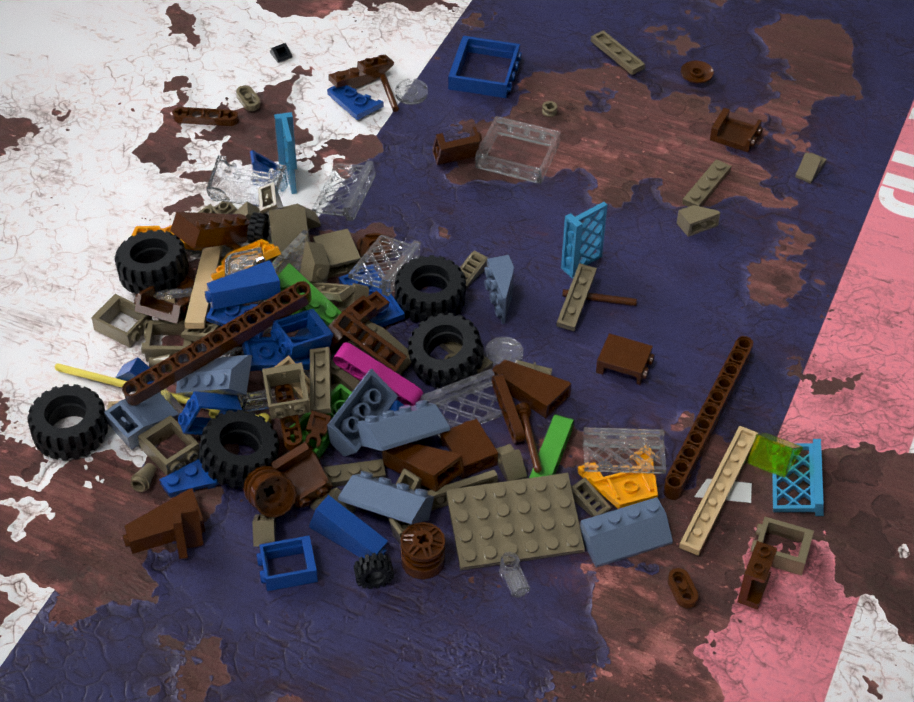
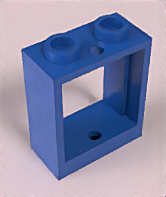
M314 309L274 320L270 332L272 339L277 342L281 351L287 356L289 355L292 360L309 355L310 349L330 348L333 337L331 330ZM307 328L314 337L294 344L287 333Z
M194 391L182 413L179 414L178 423L183 434L202 435L204 427L207 426V423L212 418L196 417L201 408L220 410L218 414L223 413V415L226 411L233 410V412H237V410H242L237 395Z
M310 535L259 544L260 553L256 554L258 566H263V571L259 572L261 584L266 583L267 591L318 582ZM304 554L305 570L270 576L267 560Z

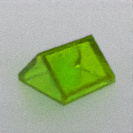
M768 433L756 434L748 458V464L785 478L803 447Z

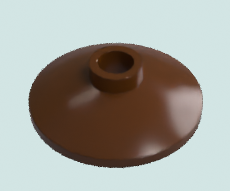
M689 61L681 67L682 77L693 83H705L711 80L714 74L713 68L703 61Z

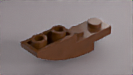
M386 54L357 61V67L328 74V80L336 88L346 85L354 89L359 88L387 72L394 65V61Z
M375 291L368 297L363 295L345 310L365 324L388 308L390 302L378 291ZM336 319L328 326L333 333L330 346L332 349H335L349 339L332 326Z

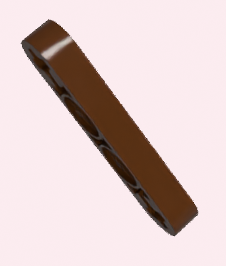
M177 107L173 110V119L176 123L234 126L239 122L238 113L235 110Z
M503 374L492 376V387L514 444L524 442V429Z
M290 384L275 387L276 403L295 400L293 388ZM283 391H285L287 399H283ZM298 415L279 418L285 447L291 451L303 444ZM294 422L295 426L286 427L285 423ZM294 434L296 442L291 441L290 435Z

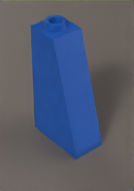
M266 261L208 282V291H205V299L207 303L210 302L212 309L266 300L281 292L280 280L271 261Z
M330 495L315 509L309 524V528L358 557L365 558V555L372 556V553H376V555L383 553L384 556L386 553L385 546L388 540Z

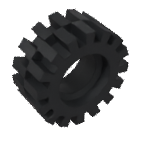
M253 212L247 231L248 243L250 244L260 239L268 241L270 231L269 215Z
M372 553V556L367 554L365 558L360 557L359 561H356L353 566L356 583L364 589L367 586L368 589L373 587L377 589L380 585L384 587L386 583H390L391 579H394L391 558H388L386 554L383 556V553L378 555Z

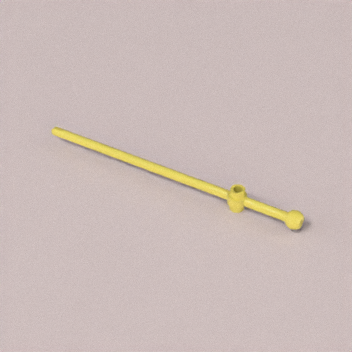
M59 363L54 366L55 370L121 388L127 382ZM163 390L160 391L164 398L178 403L186 404L188 399H190L187 396ZM205 409L209 410V416L214 419L220 412V410ZM259 414L260 416L265 418L266 423L268 421L271 423V418L269 414Z

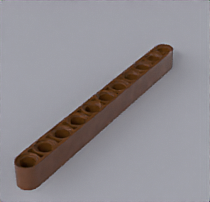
M305 281L293 284L128 380L122 387L126 402L130 405L142 403L271 327L274 320L287 317L307 306L312 300L310 285Z
M738 337L666 476L663 491L666 498L677 500L681 497L751 357L753 340L750 337Z

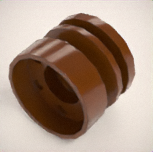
M258 467L249 473L244 482L245 498L256 510L267 517L284 515L295 502V486L290 479L274 467Z
M426 522L415 523L407 527L400 539L402 568L406 574L416 579L423 580L437 576L443 570L445 564V537L443 532L434 524Z

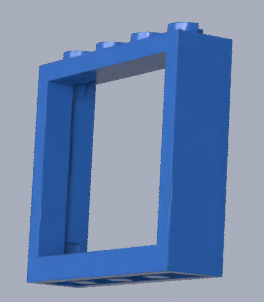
M463 36L448 76V89L507 98L508 92L512 90V81H515V71H518L519 61L522 58L520 44ZM467 53L512 59L505 82L460 76Z

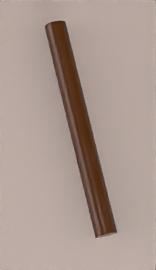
M384 73L380 76L393 112H397L399 107Z
M563 289L562 296L567 297L569 290ZM589 293L586 299L636 306L637 303L635 298Z

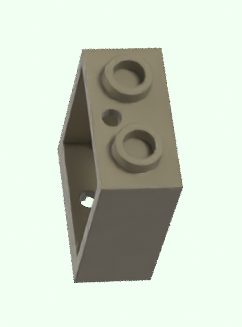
M114 294L91 317L95 331L129 348L139 341L140 337L144 334V328L148 327V321L153 319L152 316L134 311L135 304L117 294ZM120 312L138 320L128 332L109 324Z
M164 320L148 321V327L144 328L145 342H142L141 352L145 354L146 362H149L150 357L175 354L194 343V341L184 338L183 346H152L154 335H180L186 329L185 321H181L178 324Z
M302 362L262 369L271 419L311 412ZM300 382L303 399L273 404L270 387Z
M171 415L138 435L140 449L166 476L199 458V443L190 434H183L181 426ZM176 434L187 447L166 459L155 446Z
M764 517L763 524L758 523L755 536H759V542L763 543L765 534L770 533L802 543L798 557L777 551L771 567L802 576L814 531ZM753 540L750 552H753L757 540Z

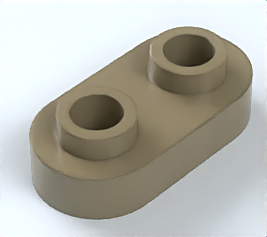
M243 85L236 89L237 99L246 110L255 111L260 108V98L250 86Z

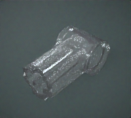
M506 552L501 556L499 574L505 579L512 596L522 597L530 591V586L519 565V557L515 553Z

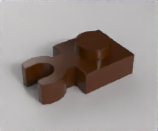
M311 411L306 431L310 432V434L307 435L305 442L309 443V440L314 439L316 441L315 448H319L321 443L320 436L325 437L327 425L331 418L330 415Z

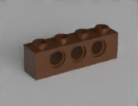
M346 310L342 311L332 325L394 372L397 371L407 357L406 354Z

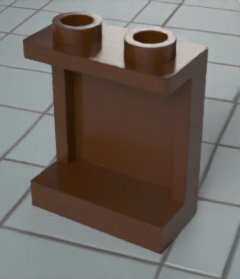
M723 108L711 128L710 140L748 153L750 148L755 146L757 136L760 137L762 134V120L758 119L757 123L752 125L730 118V109Z
M476 126L472 127L469 137L445 142L443 133L436 134L432 148L436 164L440 165L476 157L480 148V142H482L481 133L477 131Z
M150 286L136 294L134 298V311L178 324L186 318L191 297L186 296L176 303H171L155 298V287Z
M609 333L597 359L596 373L603 375L605 369L608 368L637 377L636 384L640 385L642 379H646L648 376V365H652L655 354H652L653 346Z
M477 418L465 421L458 426L450 428L449 431L440 433L442 447L446 446L450 452L462 455L464 472L460 474L461 479L498 465V451Z
M304 442L271 463L275 469L290 479L295 486L296 497L293 505L297 508L307 507L312 503V500L325 496L333 488L317 454L307 442Z
M759 541L756 542L744 573L737 603L758 610L771 575L770 568L777 552L776 547Z

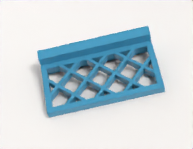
M292 112L275 114L274 121L280 172L286 171L291 194H297L295 178L297 163Z
M605 202L576 217L571 213L565 216L561 269L572 279L575 276L579 263L588 265L602 257L608 206Z
M813 439V443L772 444L773 512H815V516H824L821 439ZM785 450L788 452L784 458L776 454V451ZM800 450H809V454L804 458L797 453ZM791 457L799 461L794 466L787 462ZM803 464L809 468L804 474L797 470ZM781 465L789 469L784 474L777 470ZM792 473L799 476L794 482L787 478ZM803 480L810 485L805 490L797 486ZM782 481L790 485L785 490L777 486ZM792 489L800 493L794 499L787 494ZM782 497L789 501L787 505H777V502ZM805 497L811 502V505H801L798 501Z

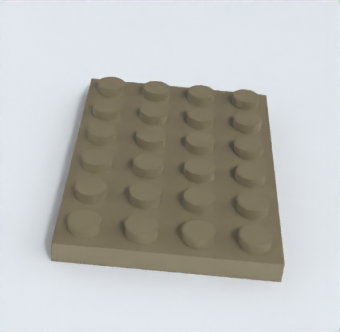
M568 473L446 490L460 571L583 553L585 550Z

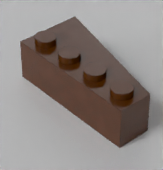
M176 212L170 231L195 250L247 242V231L250 223L247 217L242 214Z

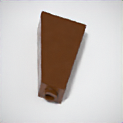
M505 359L492 369V376L503 374L512 397L521 403L529 404L532 410L544 418L551 415L571 395L572 383Z
M407 443L382 451L384 466L400 474L403 469L409 470L421 478V485L435 492L464 472L462 455L459 453L414 443Z
M193 489L182 492L125 525L126 534L122 535L125 547L130 546L132 554L176 541L172 512L198 509L201 531L204 533V520Z

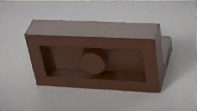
M198 509L172 512L179 559L188 558L187 548L203 545Z

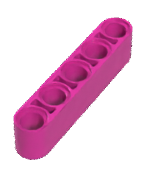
M343 343L333 357V362L338 367L360 381L369 369H373L398 395L396 400L404 405L414 406L423 397L424 393L418 386L350 343Z

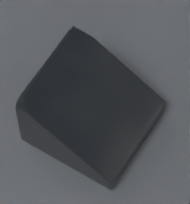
M286 43L272 47L270 50V54L277 63L293 57Z

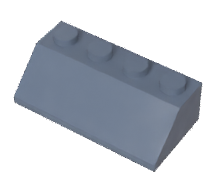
M252 355L216 358L177 381L176 393L191 397L194 391L246 395Z
M369 369L327 425L330 443L343 456L354 454L361 447L358 422L365 420L367 416L382 415V412L388 411L398 397L373 369Z
M427 400L418 401L414 406H401L397 411H384L380 416H367L365 420L358 422L361 446L380 451L450 430L449 424L436 404L428 403Z
M361 471V474L352 475L338 496V501L409 524L429 521L434 496L428 495L426 490L409 489L407 484H393L391 479L379 477L378 479L373 477L372 473Z
M657 497L581 520L580 523L583 544L596 568L673 543L666 512Z

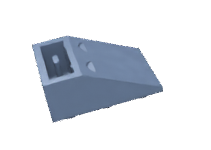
M509 255L487 259V267L484 268L487 280H484V286L486 291L489 290L490 302L495 305L496 317H500L502 324H505L513 294L514 266Z
M160 392L138 405H130L126 402V399L121 400L104 412L108 425L131 450L139 445L138 435L170 415L174 419L179 417V413Z

